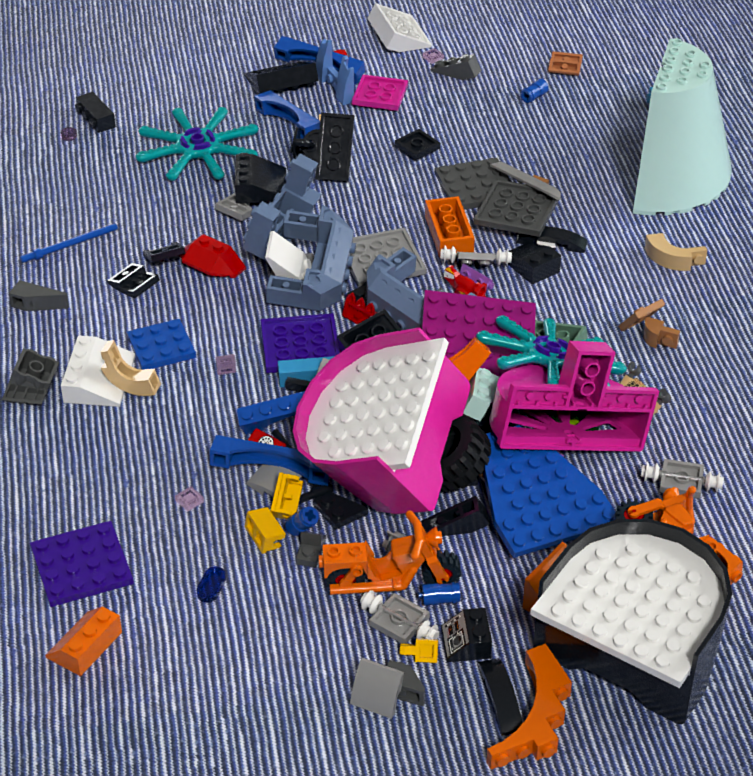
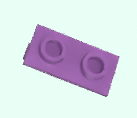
M462 264L461 275L470 278L475 283L487 284V289L494 287L493 280L468 265Z

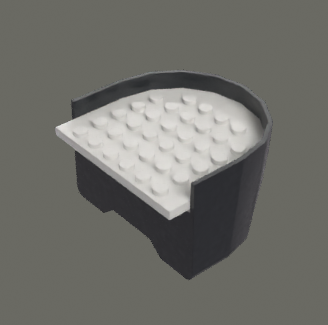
M617 519L591 527L567 545L539 581L538 601L531 608L530 613L531 616L536 618L533 648L546 643L562 667L568 670L585 668L633 692L646 709L674 723L684 724L706 691L732 598L728 569L710 545L684 528L653 519Z

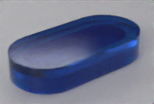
M214 566L205 571L197 587V598L201 602L210 603L218 598L226 581V573L223 568Z

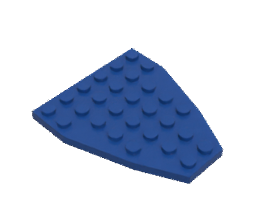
M494 432L486 433L491 443V455L488 456L489 462L488 465L484 466L483 474L493 525L513 558L559 545L562 541L565 543L575 540L587 529L615 520V510L603 491L556 450L501 449L497 444L498 437Z

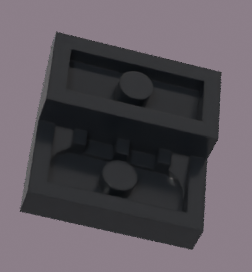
M131 263L107 280L108 284L133 298H136L160 281L158 274L146 272L144 265Z

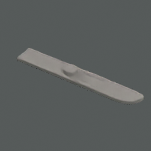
M504 162L490 164V167L517 179V182L531 186L557 200L561 199V193L557 188Z

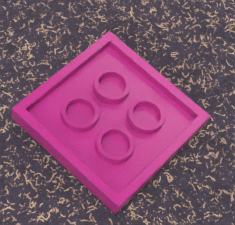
M362 75L352 98V105L398 111L408 87V80Z

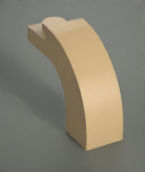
M663 233L646 235L644 249L649 258L662 267L678 271H691V266L706 263L707 248L705 246L679 248L671 245Z
M107 341L101 350L102 359L105 361L101 370L107 379L127 393L138 396L155 395L161 385L155 369L140 370L131 367L121 357L115 341Z

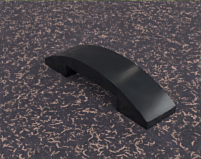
M545 226L540 237L518 233L516 244H534V241L568 245L567 251L585 253L587 239L566 229Z
M499 658L478 662L482 680L486 682L496 711L495 718L501 736L513 734L523 722L506 668Z

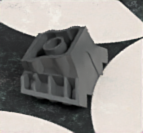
M23 348L2 400L12 403L42 405L60 362L52 357L40 355L32 349Z

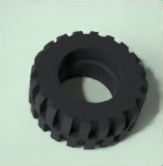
M465 414L453 420L440 461L443 477L441 492H455L459 488L467 487L470 482H474L477 479L476 477L479 474L483 473L484 466L488 465L489 462L488 456L491 455L490 439L470 416ZM454 448H456V449L453 451V453H451L448 457H446Z

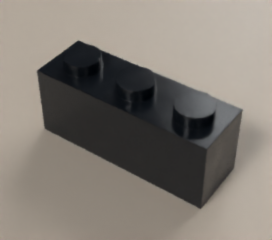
M94 92L76 97V111L98 133L116 127L114 113Z

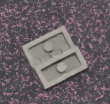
M262 464L246 484L261 495L266 492L274 497L279 472L299 476V480L303 476L284 467Z
M361 658L353 684L350 704L392 719L395 715L397 697L402 689L404 672Z

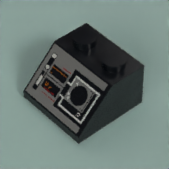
M486 608L463 609L441 625L447 662L491 659L492 638Z

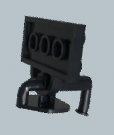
M321 112L320 129L308 132L303 139H300V128L296 127L293 144L290 146V153H293V158L295 159L299 153H304L306 157L318 163L315 175L316 180L349 182L355 116Z

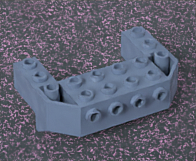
M299 154L296 159L293 158L289 164L291 169L285 177L286 183L283 185L281 193L277 192L274 202L267 204L262 201L258 207L255 206L250 214L252 219H250L246 227L248 231L243 237V241H245L243 245L244 250L267 261L265 256L270 231L276 232L289 242L293 240V238L284 237V219L287 210L312 213L314 205L322 195L310 188L318 166L316 161L302 154Z
M323 205L320 215L287 210L284 219V237L318 243L311 269H306L304 280L270 275L266 288V303L321 311L341 300L342 293H346L347 283H345V280H349L350 269H348V266L352 267L353 256H351V253L355 254L356 243H353L354 230L337 213Z
M404 247L387 259L379 254L368 268L367 305L373 303L377 313L385 309L401 330L418 327L422 329L424 297L402 283L404 279L415 272L417 256Z

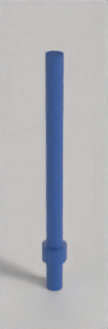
M114 223L42 249H34L31 253L20 256V260L24 263L32 259H41L49 253L118 230L117 224Z

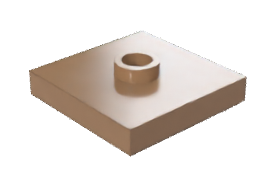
M660 299L645 308L643 306L634 311V314L618 327L621 331H625L644 321L646 317H651L665 306V302L663 299Z

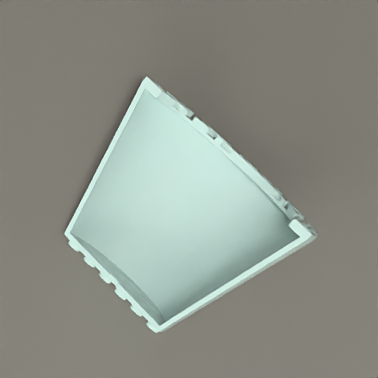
M670 38L661 64L664 66L659 68L651 91L633 214L656 216V212H664V215L690 212L693 207L700 206L701 204L706 206L711 203V200L719 198L720 193L726 190L731 179V160L712 62L702 50L694 45L683 42L679 38Z

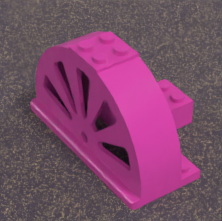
M569 341L563 367L559 369L560 379L558 384H547V369L543 365H527L513 368L500 376L489 417V424L494 434L498 437L497 444L501 449L640 452L645 446L659 390L652 387H625L610 380L609 376L616 352L606 342ZM520 409L540 421L515 413L512 410ZM543 410H553L559 422H556ZM571 410L588 414L577 425L570 424ZM509 422L537 429L511 427L508 425ZM603 424H610L616 428L610 430L586 431L587 429L594 428Z

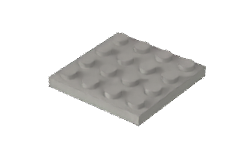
M405 227L353 237L356 249L355 254L351 253L353 263L349 269L358 287L366 282L367 270L379 254L387 259L403 247L417 256L415 272L407 278L427 274V268Z

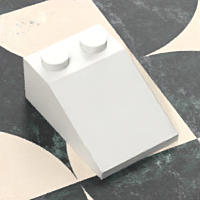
M270 231L265 259L275 276L304 280L306 269H311L310 259H307L302 250L276 232Z

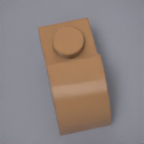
M646 317L643 332L644 341L653 348H657L659 344L676 349L679 343L680 330L664 326L665 321Z

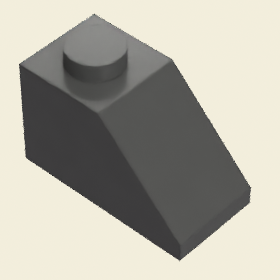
M389 660L388 667L404 672L402 689L397 699L424 706L425 688L413 668L402 662Z

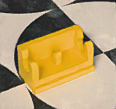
M279 472L270 510L275 518L287 520L297 512L303 488V481L299 480V476Z
M265 507L247 511L245 528L261 553L264 554L266 551L280 548L282 546L280 542H274L284 539L286 533L269 508Z

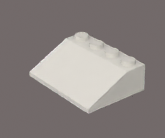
M375 3L367 19L387 50L391 52H404L430 48L432 46L412 15Z
M92 336L77 337L61 383L63 403L120 407L125 391L112 384L101 370L105 362L102 359L101 350L107 341ZM117 346L123 360L132 367L136 357L135 353Z

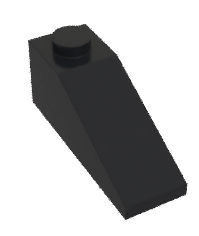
M473 496L421 521L426 533L432 528L437 527V530L442 532V536L473 533L490 525L487 509L477 496Z

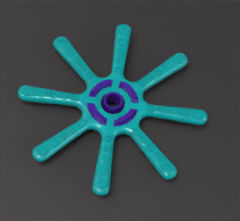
M219 107L207 125L202 129L199 127L193 128L183 110L175 108L172 110V114L185 132L176 134L148 126L140 127L138 132L143 137L161 139L175 144L162 148L158 147L157 149H149L148 151H140L136 154L135 158L138 162L144 163L167 155L182 154L180 159L166 174L167 179L170 181H175L190 160L200 158L205 161L212 176L216 180H221L225 174L211 155L223 153L236 156V154L248 153L258 156V152L253 149L224 145L221 142L255 135L259 128L255 124H249L237 129L227 130L226 132L213 133L212 131L228 113L225 107Z
M505 315L496 318L497 325L521 340L500 336L496 333L492 334L488 331H479L476 334V338L485 345L504 347L523 353L498 358L497 366L500 369L506 370L528 363L541 364L547 369V384L559 383V369L563 367L568 343L559 338L556 340V323L554 319H544L543 329L545 336H534L533 333H529L528 330L523 329L522 326L517 325L515 321H511ZM594 337V338H591V339L588 338L587 340H581V341H589V342H604V341H603L601 338H599V337ZM613 361L610 373L622 375L627 371L624 363Z

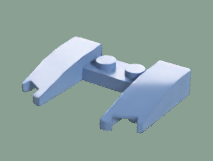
M323 39L316 59L318 79L322 83L328 82L336 91V98L342 105L350 104L354 96V68L348 69L349 58L346 55L342 57L338 72L333 67L332 40L326 41V39Z

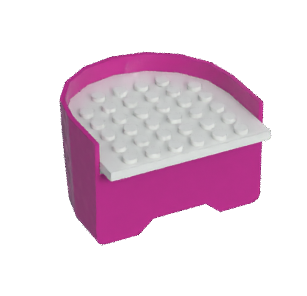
M418 327L367 338L352 344L333 357L309 383L297 406L293 434L298 451L341 486L378 512L406 514L408 510L414 513L433 511L443 483L440 461L453 420L463 416L470 392L468 379L445 355L449 342L445 338L431 340Z

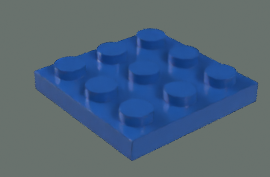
M180 319L127 331V338L142 370L154 369L196 358V351Z

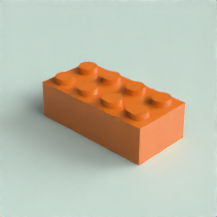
M459 196L425 200V218L439 258L441 256V249H444L445 245L447 249H451L454 246L456 253L457 251L474 252L475 237Z

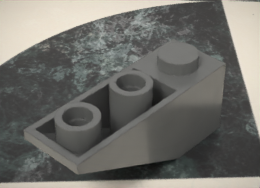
M464 54L458 58L451 57L445 61L442 59L438 60L430 70L445 76L466 80L475 78L481 72V67L475 54Z
M19 280L9 292L11 307L20 310L38 311L69 308L67 293Z

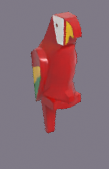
M449 265L444 270V278L453 286L456 294L468 295L472 292L476 296L486 297L487 284L475 283L470 278L457 272L453 265Z

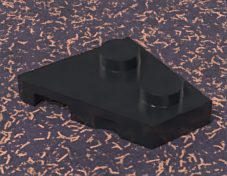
M328 492L313 499V506L334 530L368 515V508L333 492Z

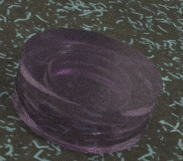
M66 127L60 132L61 139L64 141H72L77 138V130L75 128Z

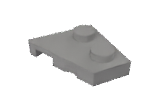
M235 193L215 203V210L234 217L239 221L250 217L253 210L246 203H236Z

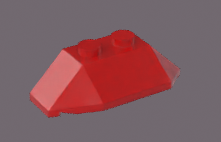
M205 234L184 247L185 254H181L182 263L210 276H230V278H236L246 270V266L231 246Z

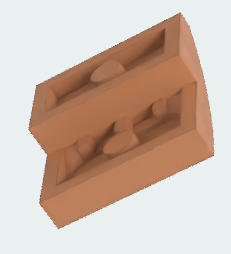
M553 51L548 72L579 76L583 54Z

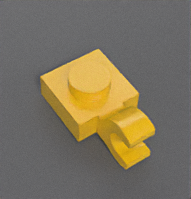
M416 638V645L400 643V655H415V662L437 663L438 639Z

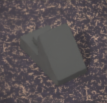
M301 532V545L296 556V565L317 568L319 562L318 555H321L322 547L326 540L325 534Z

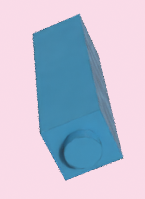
M335 356L278 361L280 388L286 387L285 381L287 377L311 381L316 376L322 359L331 360Z

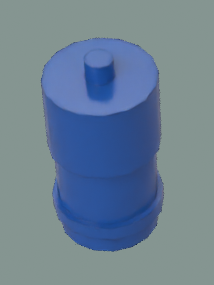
M538 79L530 84V86L524 88L520 96L524 102H532L548 92L549 86L544 79Z
M304 507L286 520V530L293 536L301 535V532L307 531L318 522L319 514L313 507Z
M454 582L422 584V592H418V598H422L423 606L439 605L441 603L456 604V602H460L459 583Z

